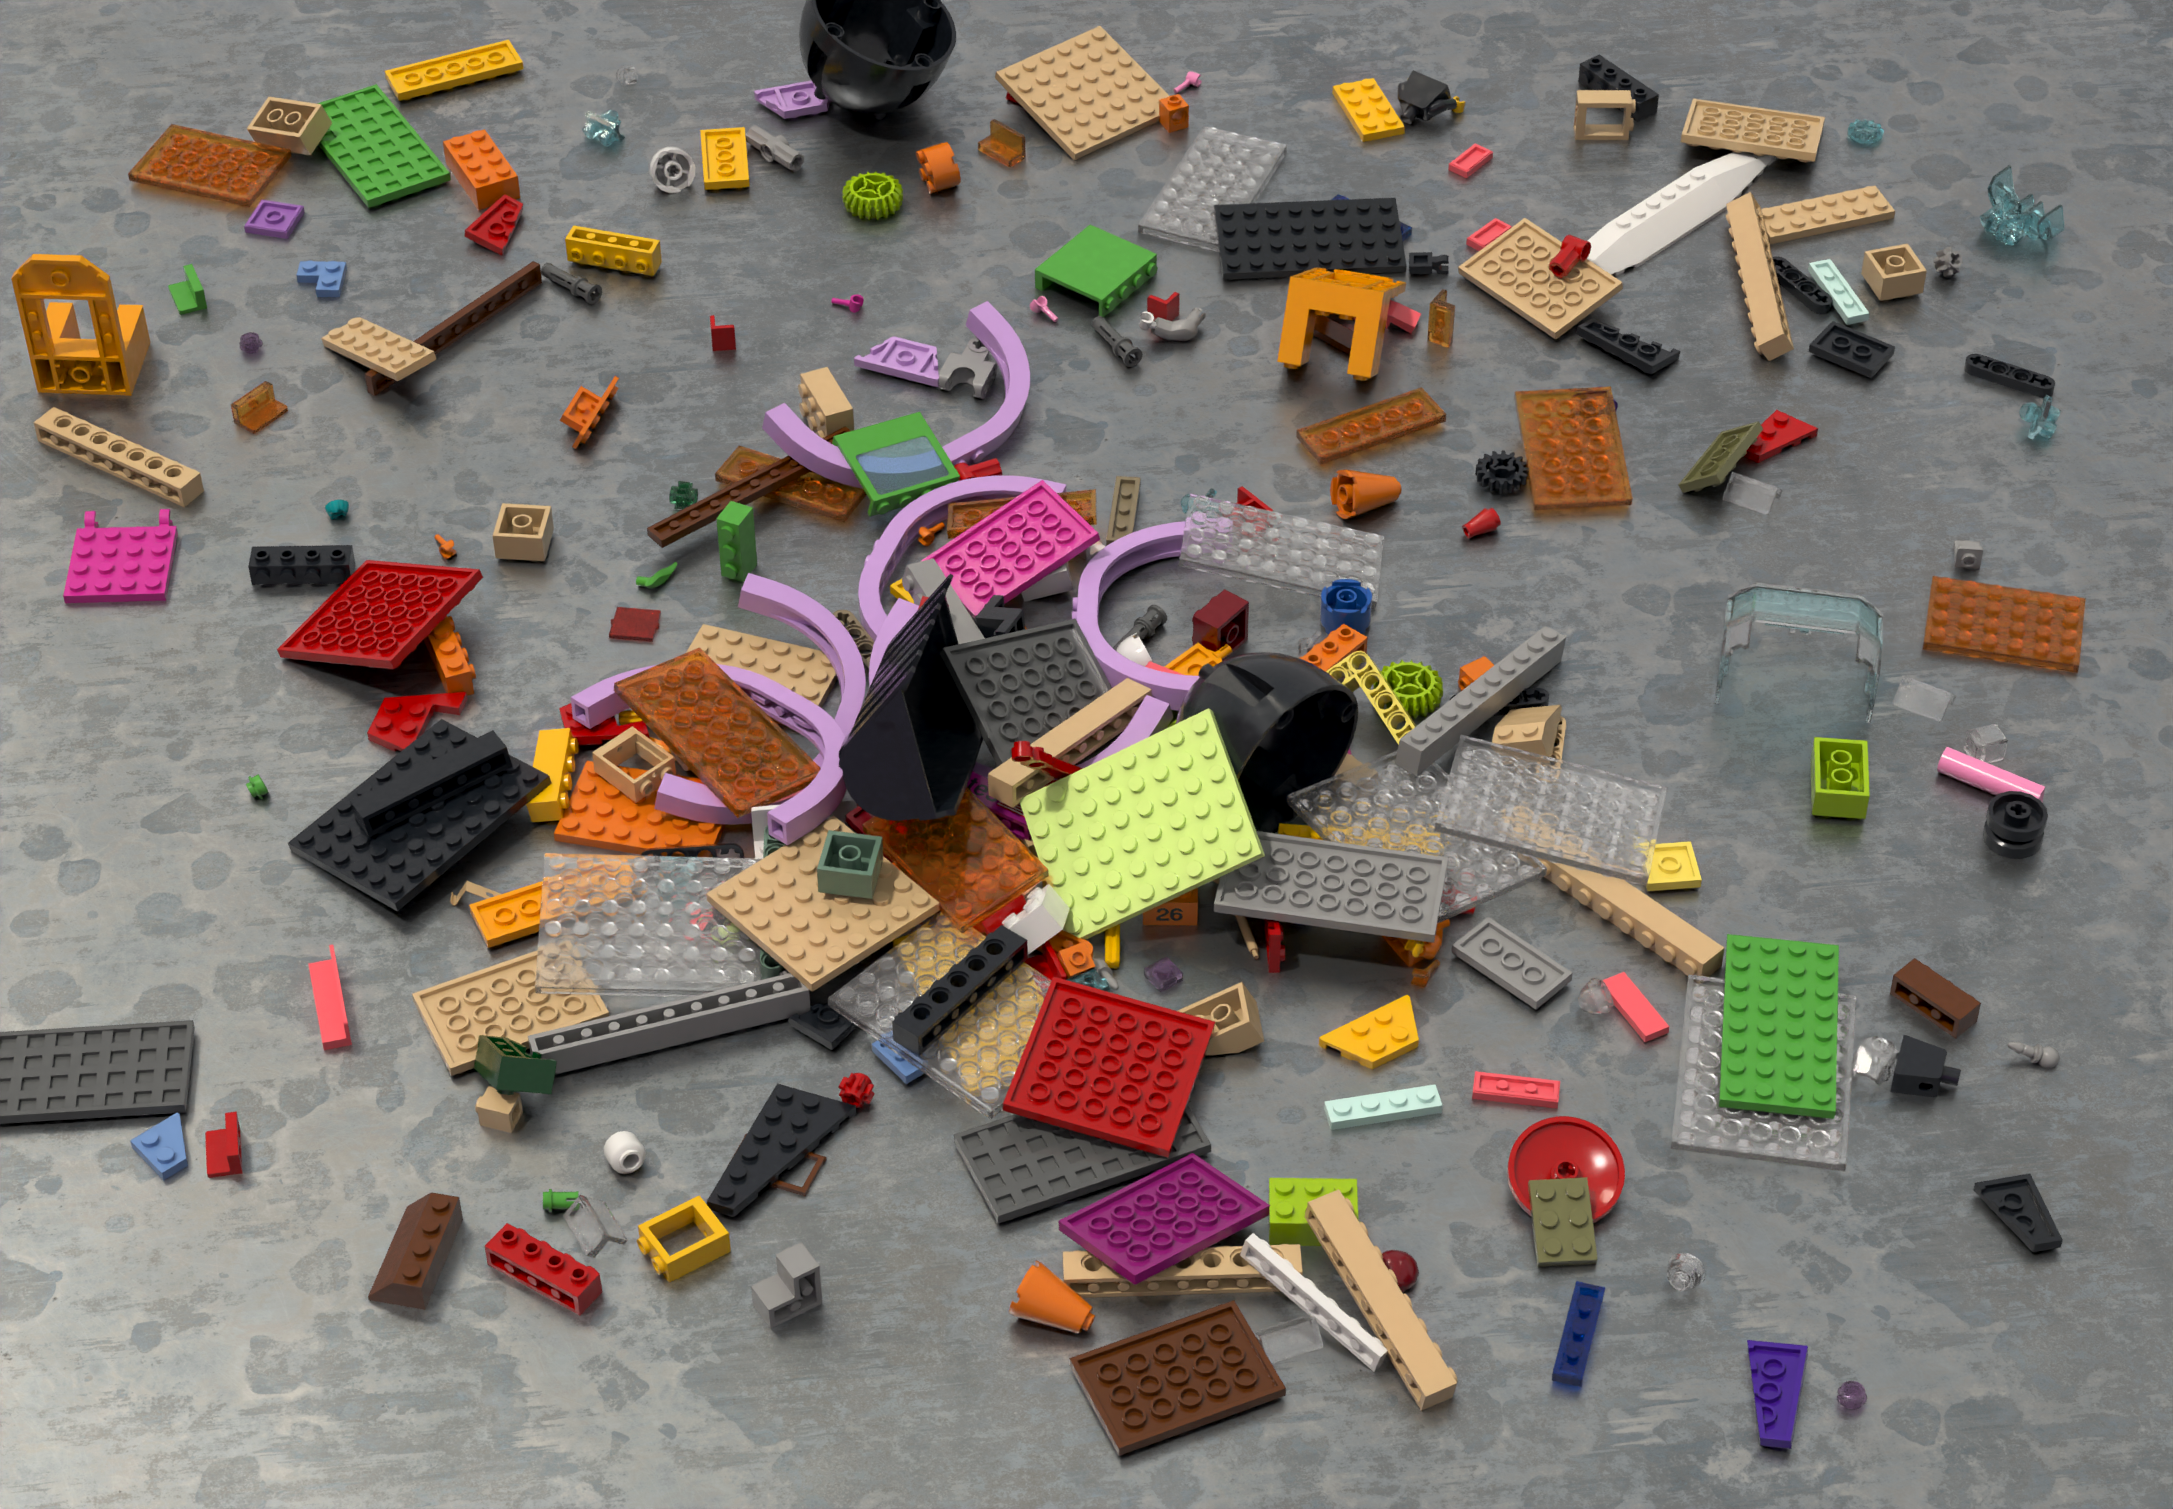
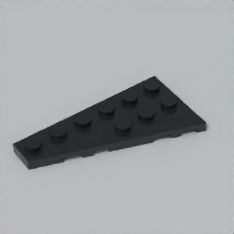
M777 1083L709 1196L707 1206L712 1211L735 1217L758 1197V1192L767 1184H774L778 1180L780 1173L785 1169L790 1170L800 1162L806 1154L813 1151L819 1145V1141L828 1133L833 1134L839 1129V1124L844 1119L852 1118L856 1114V1105Z

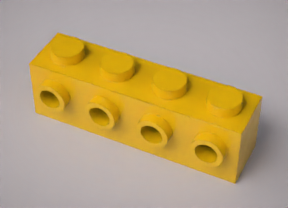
M574 225L565 238L567 261L652 276L655 275L662 263L660 240Z
M570 728L539 730L533 767L548 774L551 784L526 804L532 822L560 820V818H563L564 810L569 807L568 790H572L571 772H575L574 755L578 754L579 750L577 738H573Z

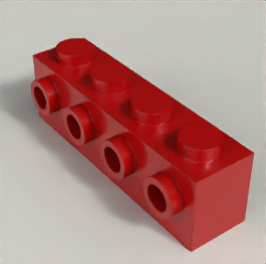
M506 1223L484 1246L487 1265L579 1316L602 1293L600 1273L595 1268L583 1265L567 1253H561L552 1248L546 1241H539L522 1228H516Z

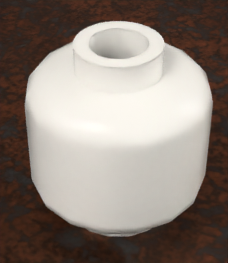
M620 1131L611 1135L604 1145V1155L611 1167L618 1173H633L643 1165L646 1158V1151L637 1136L628 1131Z

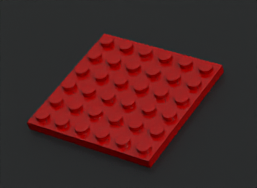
M366 560L277 651L281 658L395 669L401 665V662L416 649L417 645L425 637L431 634V631L446 618V615L455 606L460 604L461 600L475 588V585L483 576L480 569Z
M1053 976L1003 1102L1002 1111L1169 1158L1212 1037L1215 1022Z

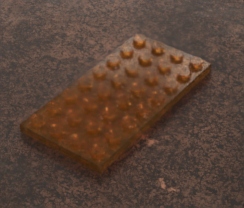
M700 647L614 683L613 691L737 818L751 813L752 807L769 805L806 788L821 769Z

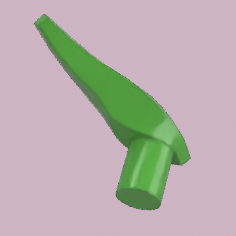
M677 562L659 570L651 577L638 576L636 585L652 589L660 586L671 576L678 565Z

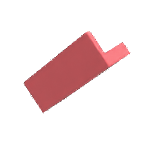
M333 944L329 945L330 960L308 964L324 1050L352 1045Z

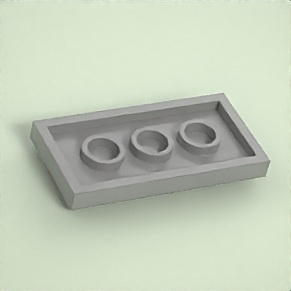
M1490 917L1484 919L1452 945L1451 953L1534 1009L1540 1007L1572 981L1573 973Z

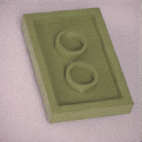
M1587 1177L1529 1180L1528 1192L1537 1267L1596 1264L1598 1258Z

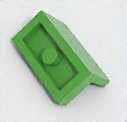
M193 265L183 266L186 281L168 286L180 315L207 308L204 289Z

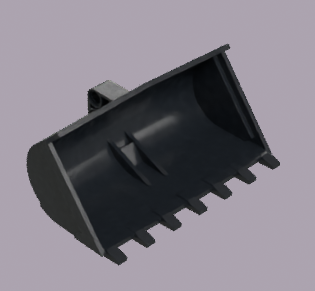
M951 573L888 644L854 726L845 737L839 750V767L843 770V779L848 793L863 810L882 819L892 821L919 819L922 821L938 819L947 815H956L983 742V737L940 655L944 647L958 645L946 599V593L953 578Z

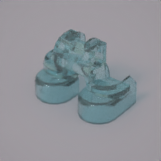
M2010 165L1993 176L1987 188L1992 208L1980 216V221L1985 231H1990L1995 235L1997 241L2001 240L2006 245L2013 246L2025 236L2032 240L2040 238L2051 240L2064 231L2063 207L2061 204L2045 214L2043 202L2040 201L2034 205L2032 194L2020 200L2014 190L2012 167Z

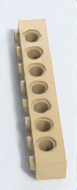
M53 407L34 422L39 442L184 508L204 492L202 477L197 470L186 467L157 452H153L139 444H135L121 436L88 423L68 412Z
M1300 1244L1270 1245L1273 1251L1281 1258L1288 1260L1294 1269L1303 1276ZM1243 1246L1207 1247L1136 1285L1088 1251L1063 1252V1282L1082 1298L1281 1292L1240 1256Z

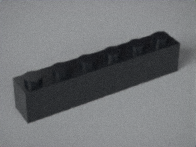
M492 730L350 800L357 822L366 834L371 837L513 765L506 745Z

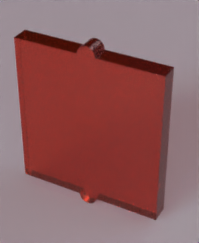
M617 607L614 619H611L609 638L653 642L656 630L659 629L661 610Z

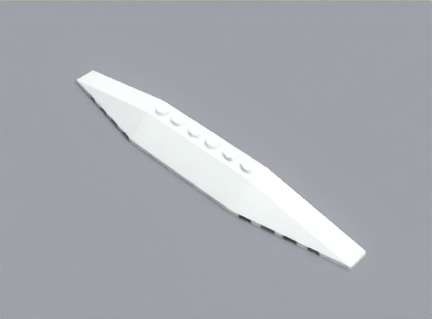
M1744 151L1741 153L1733 152L1695 167L1601 228L1588 240L1591 243V251L1587 259L1615 276L1624 273V270L1630 266L1633 268L1639 267L1727 210L1726 204L1739 198L1742 195V190L1745 187H1749L1752 184V180L1756 176L1759 177L1763 173L1764 168L1770 166L1776 160V157L1772 155L1757 156L1751 152Z

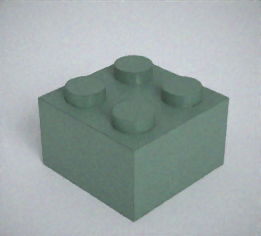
M828 830L817 867L818 892L873 899L883 863V837Z

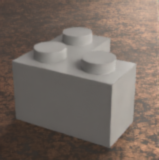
M802 1242L776 1254V1275L762 1279L757 1284L751 1286L753 1306L770 1329L822 1304L820 1266Z

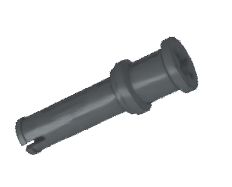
M551 263L544 264L541 269L542 276L570 289L574 296L585 298L589 304L597 303L602 296L601 286L589 283L582 276L575 277Z
M1097 316L1092 321V328L1112 346L1113 353L1116 356L1123 358V363L1126 366L1134 367L1141 361L1142 351L1138 347H1134L1128 337H1122L1104 317Z
M1150 605L1147 613L1135 620L1134 627L1122 637L1113 649L1116 651L1123 640L1135 633L1138 634L1141 641L1144 638L1151 637L1159 625L1166 623L1167 615L1165 611L1157 605Z

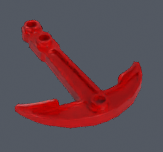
M1017 741L1014 743V747L1011 748L1012 761L1020 762L1021 765L1033 770H1039L1058 780L1083 769L1052 757L1051 754L1044 752L1043 747L1030 746L1029 741ZM1053 779L1051 782H1049L1048 784H1046V785L1043 786L1042 788H1044V787H1046V786H1048V785H1050V784H1052V783H1054V782H1056V781H1058V780H1054V779Z

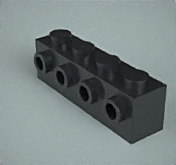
M1600 54L1580 63L1578 82L1588 89L1630 90L1631 98L1635 99L1636 102L1635 113H1631V118L1639 122L1657 113L1659 94ZM1618 108L1624 113V108Z
M352 545L252 547L248 568L252 585L343 584L354 573L355 558Z

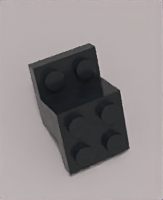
M993 595L974 619L984 638L1025 630L1023 609L1005 608L1003 595Z

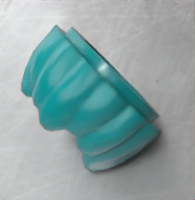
M341 499L333 500L325 505V510L332 520L339 516L345 517L349 509V503Z

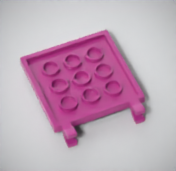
M160 509L159 526L98 528L99 524L95 522L96 512L85 511V528H77L63 594L64 602L166 601L178 536L177 526H173V521L170 520V509Z

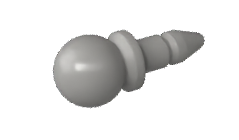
M1093 959L1095 968L1089 977L1098 984H1105L1110 989L1118 990L1117 980L1112 976V970L1108 967L1107 963L1102 959Z
M2009 1042L2007 1045L2014 1052L2030 1057L2032 1063L2038 1062L2044 1068L2055 1067L2060 1059L2058 1051L2050 1046L2042 1047V1045L2036 1044L2033 1047L2027 1044L2024 1045L2021 1042Z

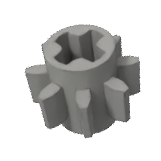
M1951 246L1936 251L1937 257L1933 260L1936 272L1943 273L1944 277L1960 272L1958 267L1961 266L1963 261L1959 251H1953Z

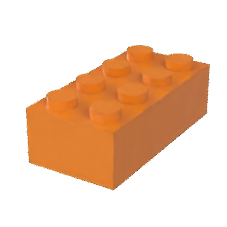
M485 129L443 141L446 164L478 211L491 207L504 194L515 200L520 198L518 175Z

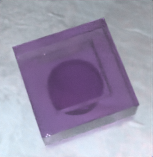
M1168 957L1144 968V976L1160 992L1183 981V972Z

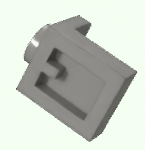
M1954 540V567L1980 569L1983 555V547H1980V542Z

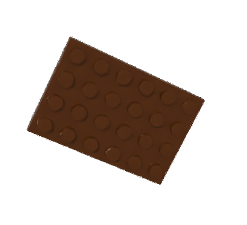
M1234 1300L1069 1358V1366L1118 1456L1286 1396V1387Z

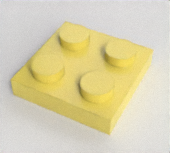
M1691 841L1638 845L1637 856L1647 891L1701 887L1702 879Z

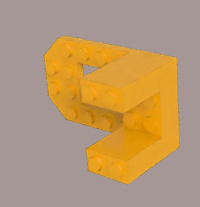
M31 255L13 273L11 280L37 392L132 396L150 345L143 305L119 304L117 310L110 276L82 255ZM44 299L88 300L96 339H81L73 303L49 302L46 310Z
M1313 268L1291 276L1277 362L1284 363L1283 367L1292 369L1302 367L1303 364L1309 362L1316 314L1329 316V314L1336 313L1339 314L1338 318L1353 320V318H1356L1347 374H1352L1353 379L1367 381V378L1371 379L1379 371L1390 299L1394 298V296L1398 297L1399 294L1405 292L1406 282H1393V279L1339 269L1329 272L1325 268Z

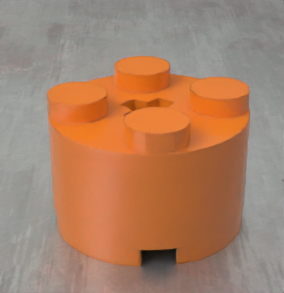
M948 142L916 151L918 162L922 165V168L919 169V174L922 181H926L930 194L955 187L961 183L958 164L954 163L952 157L955 155Z

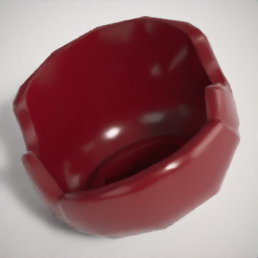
M1399 1250L1383 1252V1262L1388 1270L1391 1269L1394 1272L1398 1287L1402 1293L1413 1287L1419 1275L1415 1259L1408 1253Z

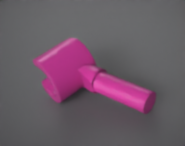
M855 294L851 296L850 300L832 298L831 302L847 306L851 312L856 313L863 306L864 298L861 295Z

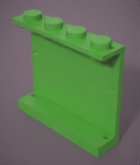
M1089 225L1035 269V288L1043 291L1053 282H1056L1099 302V316L1104 317L1157 273V254L1093 225Z

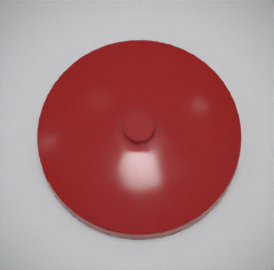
M1569 1116L1543 1119L1524 1130L1511 1149L1507 1165L1509 1187L1519 1206L1530 1216L1529 1180L1587 1177L1593 1223L1604 1218L1614 1208L1621 1195L1625 1180V1167L1620 1150L1605 1131L1589 1121Z

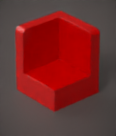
M1174 292L1167 300L1150 295L1147 298V311L1153 314V321L1158 317L1173 321L1179 315L1180 294Z
M710 315L713 351L736 350L734 325L715 326V316Z

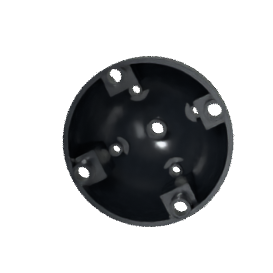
M806 0L799 26L800 52L805 69L816 86L814 91L815 97L821 100L827 98L843 109L859 114L874 115L875 118L883 120L886 114L891 111L909 106L921 98L935 84L943 72L956 43L954 21L941 0Z
M1247 653L1229 658L1213 667L1210 664H1205L1198 673L1199 679L1191 686L1183 699L1176 724L1208 708L1213 711L1256 831L1276 833L1279 830V823H1290L1313 804L1340 768L1350 748L1357 727V699L1348 687L1318 666L1303 659L1281 653Z

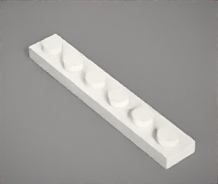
M1254 1233L1245 1240L1240 1254L1241 1257L1373 1372L1382 1365L1388 1350L1378 1338L1372 1337L1365 1331L1355 1318L1349 1317L1342 1311L1333 1299L1327 1298L1316 1288L1310 1279L1304 1278L1288 1260L1281 1258L1273 1251L1265 1240L1258 1238Z

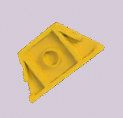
M1408 994L1319 1037V1046L1326 1049L1328 1046L1341 1051L1342 1057L1355 1060L1360 1065L1372 1070L1418 1048L1419 1045L1412 1004Z

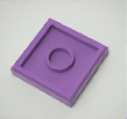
M261 200L244 225L245 233L288 239L305 213L304 206Z

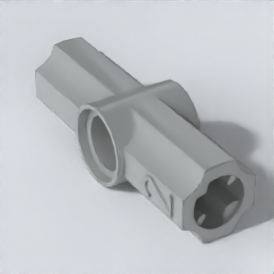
M756 125L749 128L746 134V142L759 149L766 161L772 162L776 160L794 172L801 169L804 163V155L791 148L783 135L774 137Z

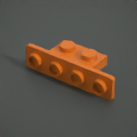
M614 376L602 397L580 386L559 421L579 432L572 445L574 449H577L580 442L586 443L592 433L588 430L589 427L592 429L596 427L601 418L597 414H604L610 403L607 401V398L612 400L619 388L615 386L619 379L617 376Z

